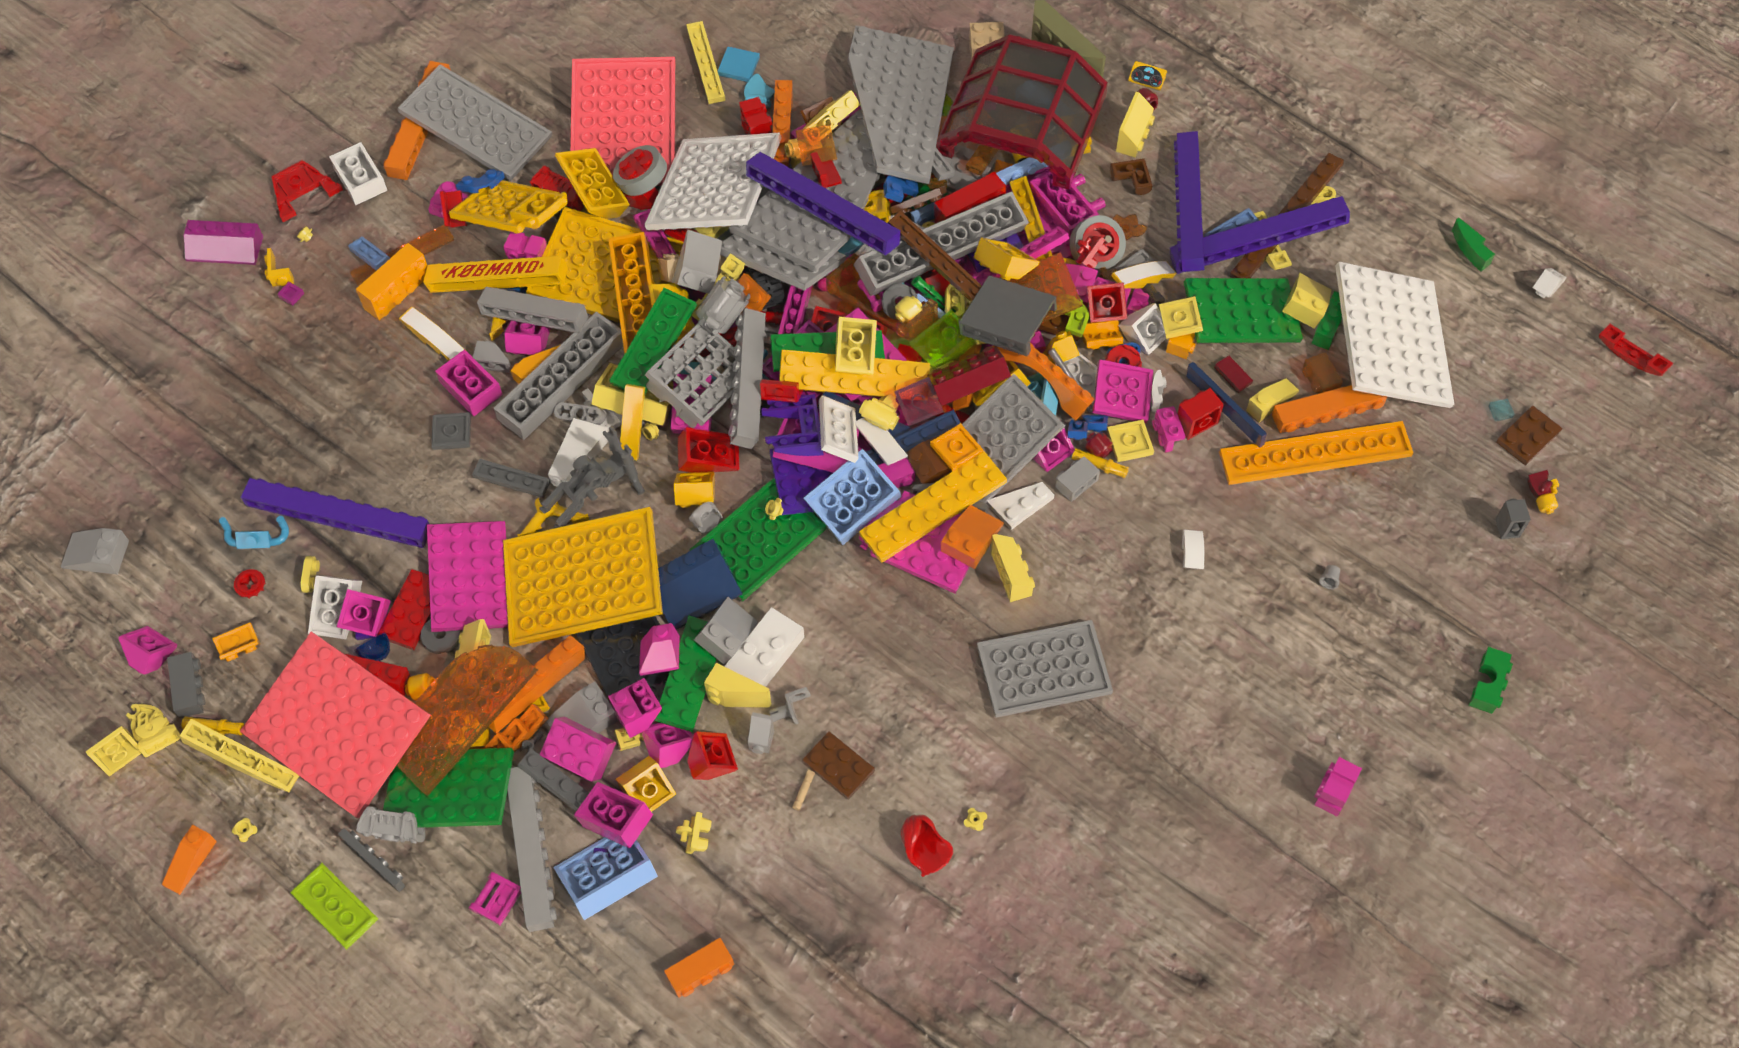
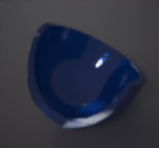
M382 633L358 646L354 651L358 657L382 661L387 658L390 652L389 638L386 633Z

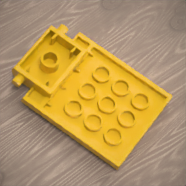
M502 180L493 189L485 187L479 189V193L471 194L449 211L450 218L459 221L521 233L526 227L538 229L567 205V194L565 192L559 193Z

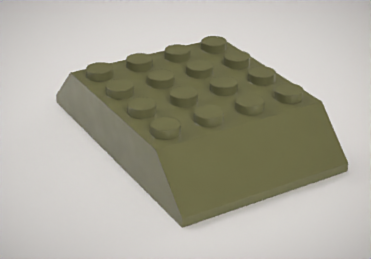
M1035 0L1031 40L1076 51L1103 77L1106 56L1045 0ZM1030 54V63L1036 66L1043 76L1061 80L1067 63ZM1073 65L1066 83L1086 103L1095 104L1098 94L1089 92L1090 80ZM1063 90V94L1066 97L1071 99L1073 102H1076L1065 90Z

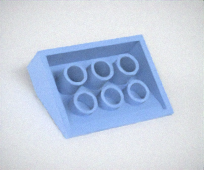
M863 449L858 452L859 459L856 463L847 461L804 497L805 501L842 545L901 497L897 487Z
M603 838L553 867L584 920L658 877L650 859L637 840L629 849L608 838ZM594 848L608 849L611 858L609 859L608 853L602 851H598L593 854Z

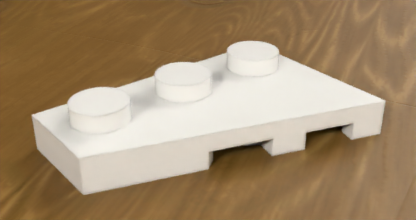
M1043 482L992 498L987 501V504L1004 524L1012 530L1053 500L1055 495Z

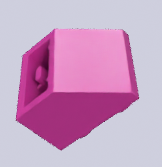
M645 678L608 696L612 708L616 712L629 738L647 730L662 710L660 703Z

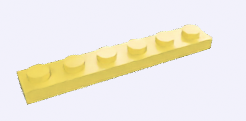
M703 21L686 24L708 103L725 101V95Z

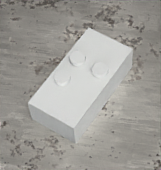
M771 607L724 667L766 687L803 640L804 629Z

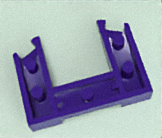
M815 394L802 395L798 402L767 400V403L771 406L769 409L762 408V416L799 419L801 433L765 437V442L773 446L774 452L796 456L824 455L823 450H821L820 422Z

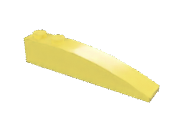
M190 719L180 734L182 743L244 774L288 793L299 778V775L289 768L193 719Z

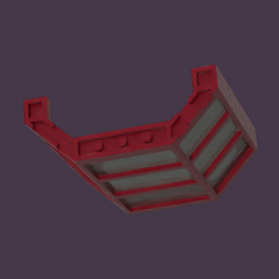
M1009 34L975 50L938 136L936 148L942 156L952 159L954 147L960 142L966 143L970 141L1034 158L1040 163L1044 162L1049 167V171L1053 174V186L1069 190L1106 97L1108 82L1074 50Z

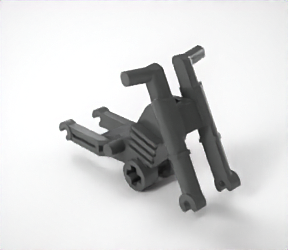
M612 426L609 427L608 432L603 431V435L608 440L609 449L613 453L610 459L593 457L590 460L587 455L580 456L573 463L574 470L570 472L572 478L568 482H561L547 499L541 503L543 506L539 509L542 513H547L565 493L573 501L555 521L557 524L553 526L554 528L566 526L569 520L584 506V499L587 496L591 501H595L598 498L594 492L596 488L608 487L611 482L618 480L625 473L638 495L645 492L638 479L634 458L631 456L632 450L627 444L624 445V450L622 449V443L619 441L617 432Z

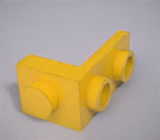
M267 248V255L264 256L267 265L265 270L266 279L270 280L272 287L285 286L288 282L294 284V277L290 269H276L273 251L271 248Z

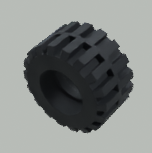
M746 268V274L771 296L762 310L784 302V290L781 280L753 268Z

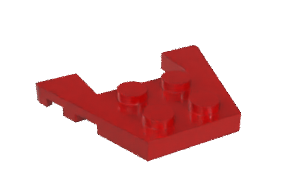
M303 160L271 176L282 222L297 215L289 202L321 186L329 198L343 191L341 184L335 183L327 175L324 176L319 173V170Z

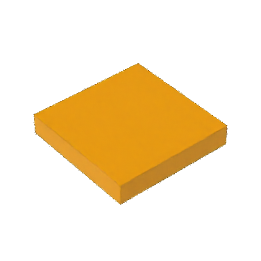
M961 423L930 441V446L952 472L984 451Z

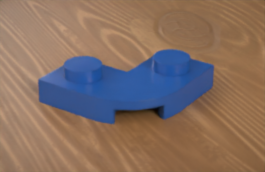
M490 169L480 178L465 176L456 184L457 191L479 193L478 190L481 188L490 187V189H493L505 178L504 172Z
M889 175L883 184L884 197L899 203L904 198L903 193L916 197L918 194L917 181Z
M1082 415V420L1075 422L1070 420L1068 438L1080 440L1087 438L1088 430L1095 432L1107 430L1108 416Z

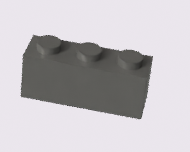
M192 652L167 657L173 711L179 718L204 713L203 705L206 702L204 694L201 693L203 680L199 675V670L201 669L199 658H196Z

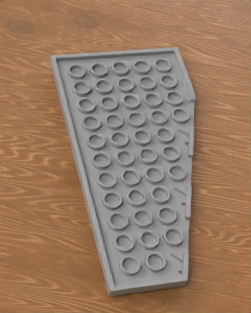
M856 25L847 62L852 72L853 85L863 114V123L866 135L869 137L876 172L929 184L954 47Z
M859 109L811 153L817 152L822 162L832 160L840 175L842 184L826 189L864 210L869 199L868 196L881 173L876 172L869 137L866 135L863 123V114ZM809 154L793 170L819 184L812 169L811 156ZM772 190L756 202L748 225H733L729 227L730 233L815 272L851 237L849 234Z

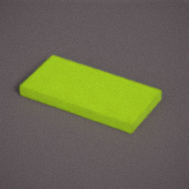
M323 863L290 892L346 950L378 920L377 916Z

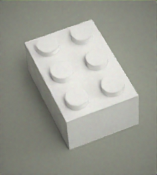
M361 142L329 156L335 172L355 205L387 191L383 177Z

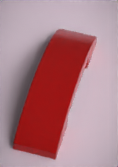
M1609 324L1598 336L1614 354L1644 372L1663 376L1673 365V362L1657 353L1653 356L1625 339V332L1612 324Z

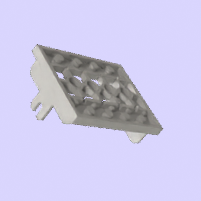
M699 323L645 374L649 379L646 384L647 389L660 399L659 402H669L676 410V417L679 416L691 428H695L697 424L703 426L734 393L732 380L735 377V372H733V365L736 361V356H734L735 348L720 334H713L711 328L705 324L702 326ZM704 348L711 352L705 359L699 355ZM695 358L700 364L693 370L688 364ZM720 365L723 368L727 366L728 368L722 374L716 370ZM685 369L689 375L684 380H681L677 375ZM713 374L717 379L710 385L706 379ZM672 379L678 384L674 390L667 386ZM701 384L706 390L699 396L694 390ZM689 395L695 399L690 405L684 401Z

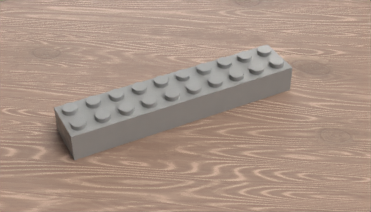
M1010 192L927 227L922 231L951 258L956 260L976 251L981 237L999 241L1022 231L1029 222L1013 192ZM902 238L900 239V244L886 256L877 250H873L859 256L854 263L870 296L878 294L894 284H901L934 269Z

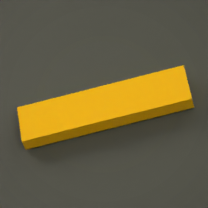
M626 384L620 442L622 443L621 447L623 450L624 445L627 444L632 450L631 456L637 461L639 458L645 387Z

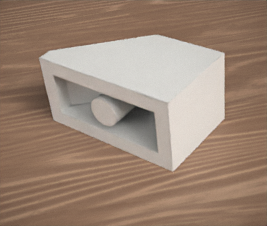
M1552 268L1545 269L1533 286L1536 289L1535 293L1543 298L1546 296L1551 297L1567 277Z

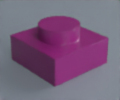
M288 282L277 295L281 300L293 306L304 295V291Z

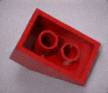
M686 427L678 436V470L691 473L738 471L740 469L739 446L730 444L731 436L729 434Z

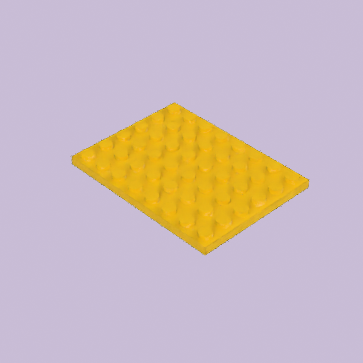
M564 207L542 257H563L568 266L565 283L562 285L530 286L527 288L526 294L585 305L588 314L593 315L597 311L606 319L620 323L609 238L639 233L641 230ZM667 237L676 254L680 256L684 242ZM648 244L654 284H675L660 280L658 259Z
M651 507L503 540L509 645L511 647L663 614Z

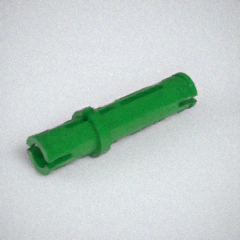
M916 276L911 284L922 293L924 298H928L945 312V306L937 300L939 299L945 305V298L935 290L933 285H929L920 276Z

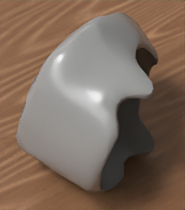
M705 502L692 512L689 520L700 532L705 533L715 528L719 523V519L723 517L713 502Z

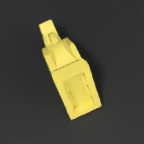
M132 704L131 709L137 712L134 715L126 714L128 719L131 720V730L133 737L138 742V749L145 758L181 739V733L174 724H170L167 717H164L161 710L155 706Z

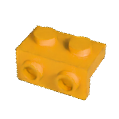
M1119 321L1087 323L1083 333V342L1086 347L1098 349L1102 346L1115 347L1118 344H1123V336L1118 326Z
M251 622L212 638L219 652L220 660L226 659L227 662L238 658L237 654L243 651L248 654L257 650L256 646L260 645Z

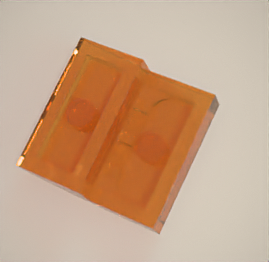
M831 124L795 131L802 166L811 164L810 153L814 152L818 153L822 162L837 160Z

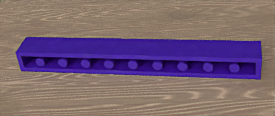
M1198 131L1177 133V140H1174V151H1177L1174 153L1175 163H1178V165H1175V175H1178V177H1175V186L1179 188L1175 190L1176 200H1179V202H1176V213H1180V215H1176L1177 226H1180V228H1177V239L1181 238V241H1177L1178 252H1181V254H1178V265H1182V272L1201 271L1205 269Z
M759 152L746 161L747 177L886 256L900 244L899 229L766 154Z
M1343 196L1270 218H1264L1250 224L1247 223L1233 229H1227L1223 232L1210 234L1203 237L1204 266L1348 224L1350 211ZM1176 244L1170 247V259L1176 273L1180 274L1183 273L1182 265H1178V254H1181V252H1178Z
M249 478L241 495V499L247 507L419 548H424L428 539L427 525L430 524L426 518L422 516H409L404 512H392L387 508H375L367 503L362 505L350 499L341 500L332 495L324 496L315 491L307 492L298 487L290 488L281 483L273 484L260 478L257 480Z

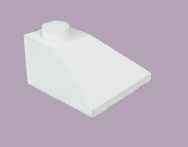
M1156 303L1130 314L1127 317L1128 319L1123 320L1118 325L1125 338L1129 342L1137 343L1141 351L1146 355H1149L1166 339L1161 312Z

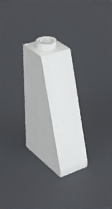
M573 418L548 473L550 482L556 487L561 482H568L572 478L570 472L574 470L573 463L577 458L587 455L591 460L593 457H596L608 442L603 435V431L608 432L609 428Z

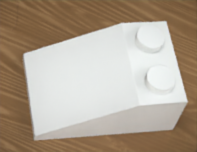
M316 576L308 634L312 631L320 636L347 639L349 630L338 628V620L347 589L361 592L362 581L332 576Z

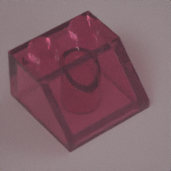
M929 377L894 391L908 426L943 412Z

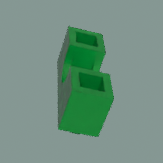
M1334 291L1311 343L1326 350H1329L1337 329L1343 320L1339 292Z
M1488 646L1482 656L1478 672L1488 675L1492 683L1478 681L1473 688L1468 706L1491 714L1496 708L1501 707L1503 702L1501 692L1505 691L1508 680L1505 679L1506 674L1510 673L1513 663L1510 662L1512 654Z

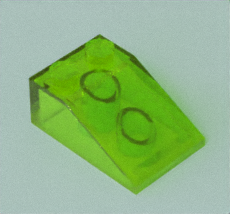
M952 310L909 343L927 363H930L933 370L963 355L976 344V339L960 334L959 321L961 319Z

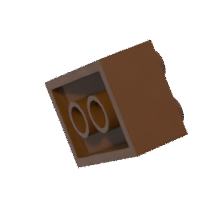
M940 435L921 442L906 452L907 458L922 484L936 483L952 472L930 446V441Z

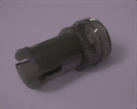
M1147 283L1144 288H1141L1145 293H1148L1151 304L1156 303L1157 307H1159V304L1165 302L1163 295L1157 292L1152 283Z

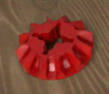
M245 570L235 578L234 590L242 598L247 597L250 599L252 596H258L260 591H264L265 578L258 570ZM252 580L254 584L251 585V588L249 589L247 585Z

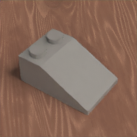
M687 230L672 283L709 294L717 278L722 240Z
M100 528L74 532L69 541L61 568L118 575L129 540L122 530Z
M727 597L694 640L725 665L742 646L758 621Z
M594 681L576 692L546 721L551 728L555 718L565 716L600 733L618 722L616 712Z

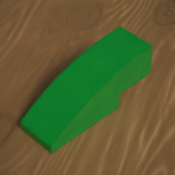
M1458 217L1452 228L1454 238L1465 257L1482 272L1491 264L1495 253L1484 245L1486 239Z

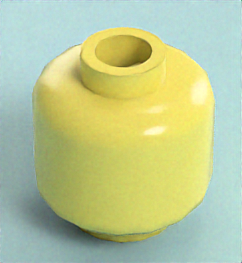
M905 296L895 306L897 313L895 316L901 323L904 321L912 323L922 313V304L914 296Z

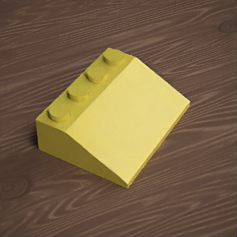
M609 363L595 384L591 405L623 415L625 391L610 384L609 380L618 365ZM670 381V382L667 384V386H668L669 388H671L672 390H673V381ZM648 389L644 396L642 420L649 421L654 425L663 426L672 405L667 401L659 402L660 399Z

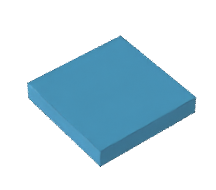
M727 47L717 71L718 75L748 82L753 76L760 53Z

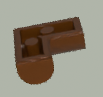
M1145 158L1110 164L1112 181L1132 179L1137 195H1145L1152 190L1153 185Z

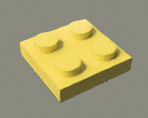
M1195 296L1159 304L1166 339L1203 331Z
M1144 420L1107 427V434L1113 442L1112 448L1117 462L1154 454Z

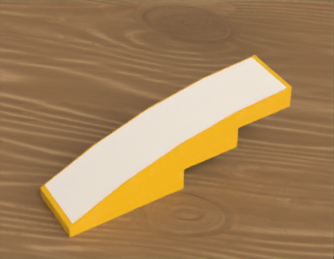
M1154 261L1127 267L1112 273L1111 276L1117 283L1124 282L1125 288H1144L1147 283H1158L1162 278H1173L1177 273L1167 261Z
M414 307L408 309L399 318L424 344L427 343L448 361L464 350L451 336Z

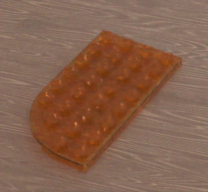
M483 645L478 646V649L469 653L464 652L459 655L416 700L415 704L431 716L397 763V766L428 796L534 676L538 669L519 652L507 646Z

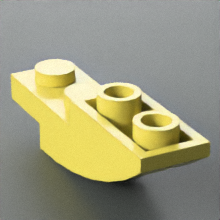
M848 90L836 101L829 103L803 128L801 132L810 146L814 145L834 129L838 122L860 106L852 90Z

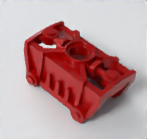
M543 166L532 177L530 181L532 187L559 193L565 192L567 194V207L580 212L584 208V204L570 180L553 172L549 167Z

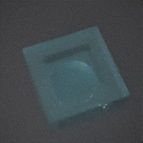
M1508 399L1490 402L1488 406L1495 422L1513 418L1515 415Z

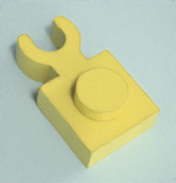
M624 728L614 731L620 751L640 746V740L644 741L642 732L629 738Z

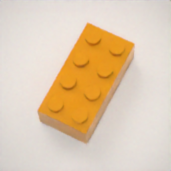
M407 243L357 287L356 291L364 310L380 321L396 305H399L406 296L414 292L424 281L427 270V263L423 253Z

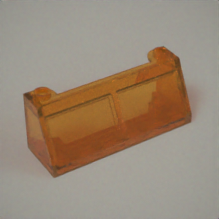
M855 253L826 277V289L830 294L837 296L856 309L859 308L863 313L896 332L900 337L910 341L938 329V303L931 298L927 302L923 301L921 303L922 311L908 323L905 321L902 323L889 318L883 309L874 312L866 294L857 284L861 278L854 266L859 257ZM875 294L877 300H880L879 294Z

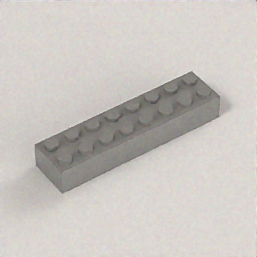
M596 311L586 321L580 333L574 332L494 407L497 420L525 440L554 412V408L558 403L567 400L623 346L621 329Z

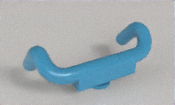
M283 516L276 518L281 528V534L277 538H271L269 531L235 532L236 539H233L232 529L225 517L219 519V523L224 530V540L230 546L237 547V549L270 548L271 546L284 543L289 535V526Z

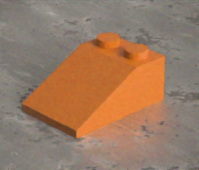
M969 505L942 539L941 552L975 569L991 545L992 535L998 534L1004 522Z

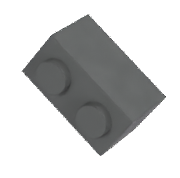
M1509 499L1505 501L1495 519L1501 539L1520 538L1531 520L1525 499Z

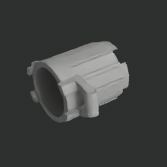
M725 276L717 281L696 310V314L700 319L698 323L702 326L704 324L713 330L712 333L715 335L718 333L724 334L728 331L750 299V294L747 296L744 294L743 290L745 288L732 278L730 281H726Z

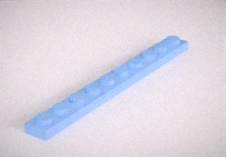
M1067 140L1049 148L1060 160L1070 156V145ZM1029 157L996 174L1005 185H1008L1010 181L1034 174L1037 170L1048 166L1044 162L1040 163L1037 159ZM934 202L911 212L912 222L923 225L925 222L933 220Z

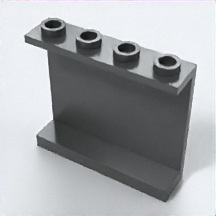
M988 276L959 321L960 334L1028 357L1031 352L1030 340L1048 311H1056L1057 309L1056 296L1037 291L1033 288H1027L1017 283L1008 282L1001 278Z

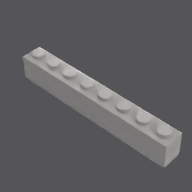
M744 308L736 319L738 329L735 333L737 345L734 349L736 361L733 365L735 377L732 380L734 393L731 396L733 409L730 412L732 425L729 429V436H731L730 444L752 449L759 440L760 382L763 369L766 313Z
M519 767L511 768L508 796L525 922L528 931L534 932L555 927L554 920H557V913L555 907L551 905L554 893L553 888L549 887L548 880H551L550 868L546 867L545 860H549L547 848H543V841L546 840L544 828L540 827L543 815L541 809H538L537 802H540L539 791L535 790L534 783L538 782Z

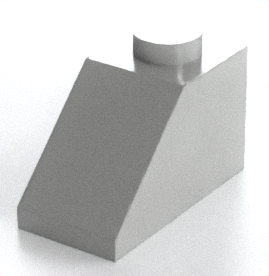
M477 341L473 358L485 370L511 373L509 360L496 343Z
M752 712L748 738L749 750L757 754L769 753L774 735L773 717Z

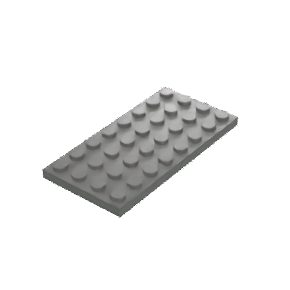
M441 64L398 107V112L490 169L503 171L505 178L510 181L552 136V131Z

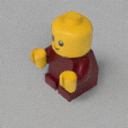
M1548 470L1528 475L1527 482L1530 491L1536 498L1539 511L1547 514L1553 513L1558 507L1555 494L1558 492L1556 488L1559 487L1558 480L1552 479L1549 481Z

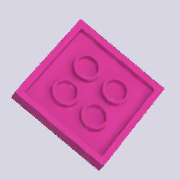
M1099 360L1092 413L1131 421L1144 420V423H1147L1149 421L1153 370Z

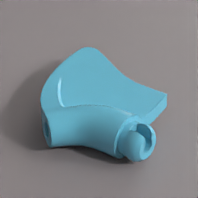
M755 74L745 86V100L759 97L761 103H765L766 109L771 107L772 102L770 99L775 95V90L766 85L759 74Z

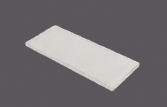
M865 418L856 421L857 429L887 466L908 456L887 430L885 431L864 420Z

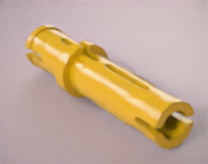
M1077 448L1073 452L1072 460H1080L1085 456L1095 467L1105 471L1106 474H1115L1124 479L1127 476L1129 467L1115 463L1112 459L1107 460Z
M184 717L181 723L182 729H184L190 719H193L222 735L234 734L242 736L240 730L244 726V723L229 722L226 719L211 720Z

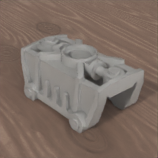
M368 806L363 811L356 829L363 836L369 837L373 835L375 839L380 838L394 842L400 841L404 843L405 841H411V843L424 842L425 828H417L415 814L411 812L396 813Z

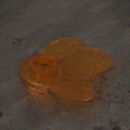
M1118 214L1113 217V220L1120 225L1125 233L1126 241L1131 239V237L1142 236L1147 230L1146 225H1138L1136 214L1129 215L1124 219Z

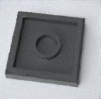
M470 412L433 415V450L470 448Z

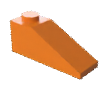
M192 824L179 843L162 885L180 895L217 841L208 832Z

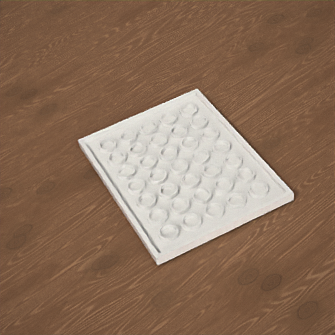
M780 133L683 139L646 220V230L748 225L763 185L746 176V161L759 152L774 159L782 139Z
M1338 262L1335 268L1352 389L1451 408L1454 405L1434 281Z

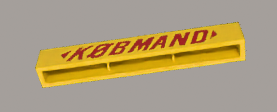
M562 256L431 264L427 266L423 282L430 293L483 290L486 287L514 288L562 285L565 283L568 266Z

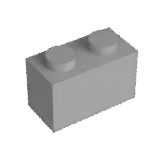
M1083 456L1080 460H1075L1068 470H1063L1057 475L1056 488L1072 502L1098 481L1100 470Z

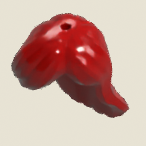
M912 815L906 818L901 828V838L908 860L921 871L922 877L941 870L948 864L953 855L951 843L937 832L934 823L926 815Z

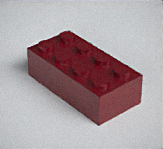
M990 346L981 353L968 355L962 361L951 362L948 367L943 369L937 368L927 376L935 396L941 406L1005 380L1011 377V374L997 346Z

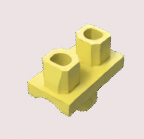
M696 812L695 816L691 817V823L688 820H684L683 826L676 828V833L681 835L680 841H687L685 853L692 854L694 851L704 852L708 847V839L699 837V832L708 833L712 821L703 818L700 812Z

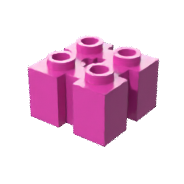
M510 232L504 245V251L508 259L542 257L547 245L543 237L534 235L528 237L522 232Z
M1341 757L1338 758L1336 763L1331 762L1314 797L1317 798L1315 806L1338 816L1362 768Z

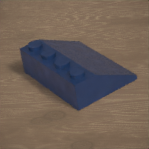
M714 539L658 568L662 611L668 622L672 623L676 630L686 625L689 616L700 618L720 607L727 597L733 600L743 594L720 547Z

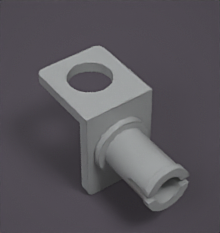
M807 687L785 694L786 705L769 710L770 716L773 717V722L790 716L795 724H799L793 702L811 696Z

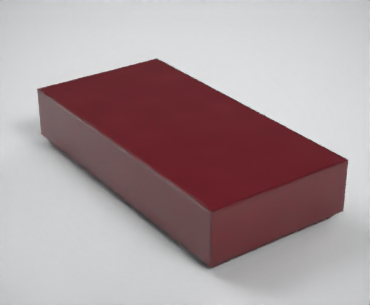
M1230 356L1215 364L1214 368L1238 393L1253 383L1251 377Z

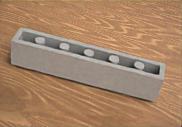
M486 287L477 301L482 315L576 333L581 332L588 319V314L583 304L498 288Z

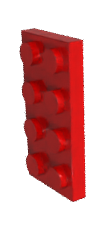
M411 569L377 634L379 639L415 650L421 638V630L431 618L429 574Z

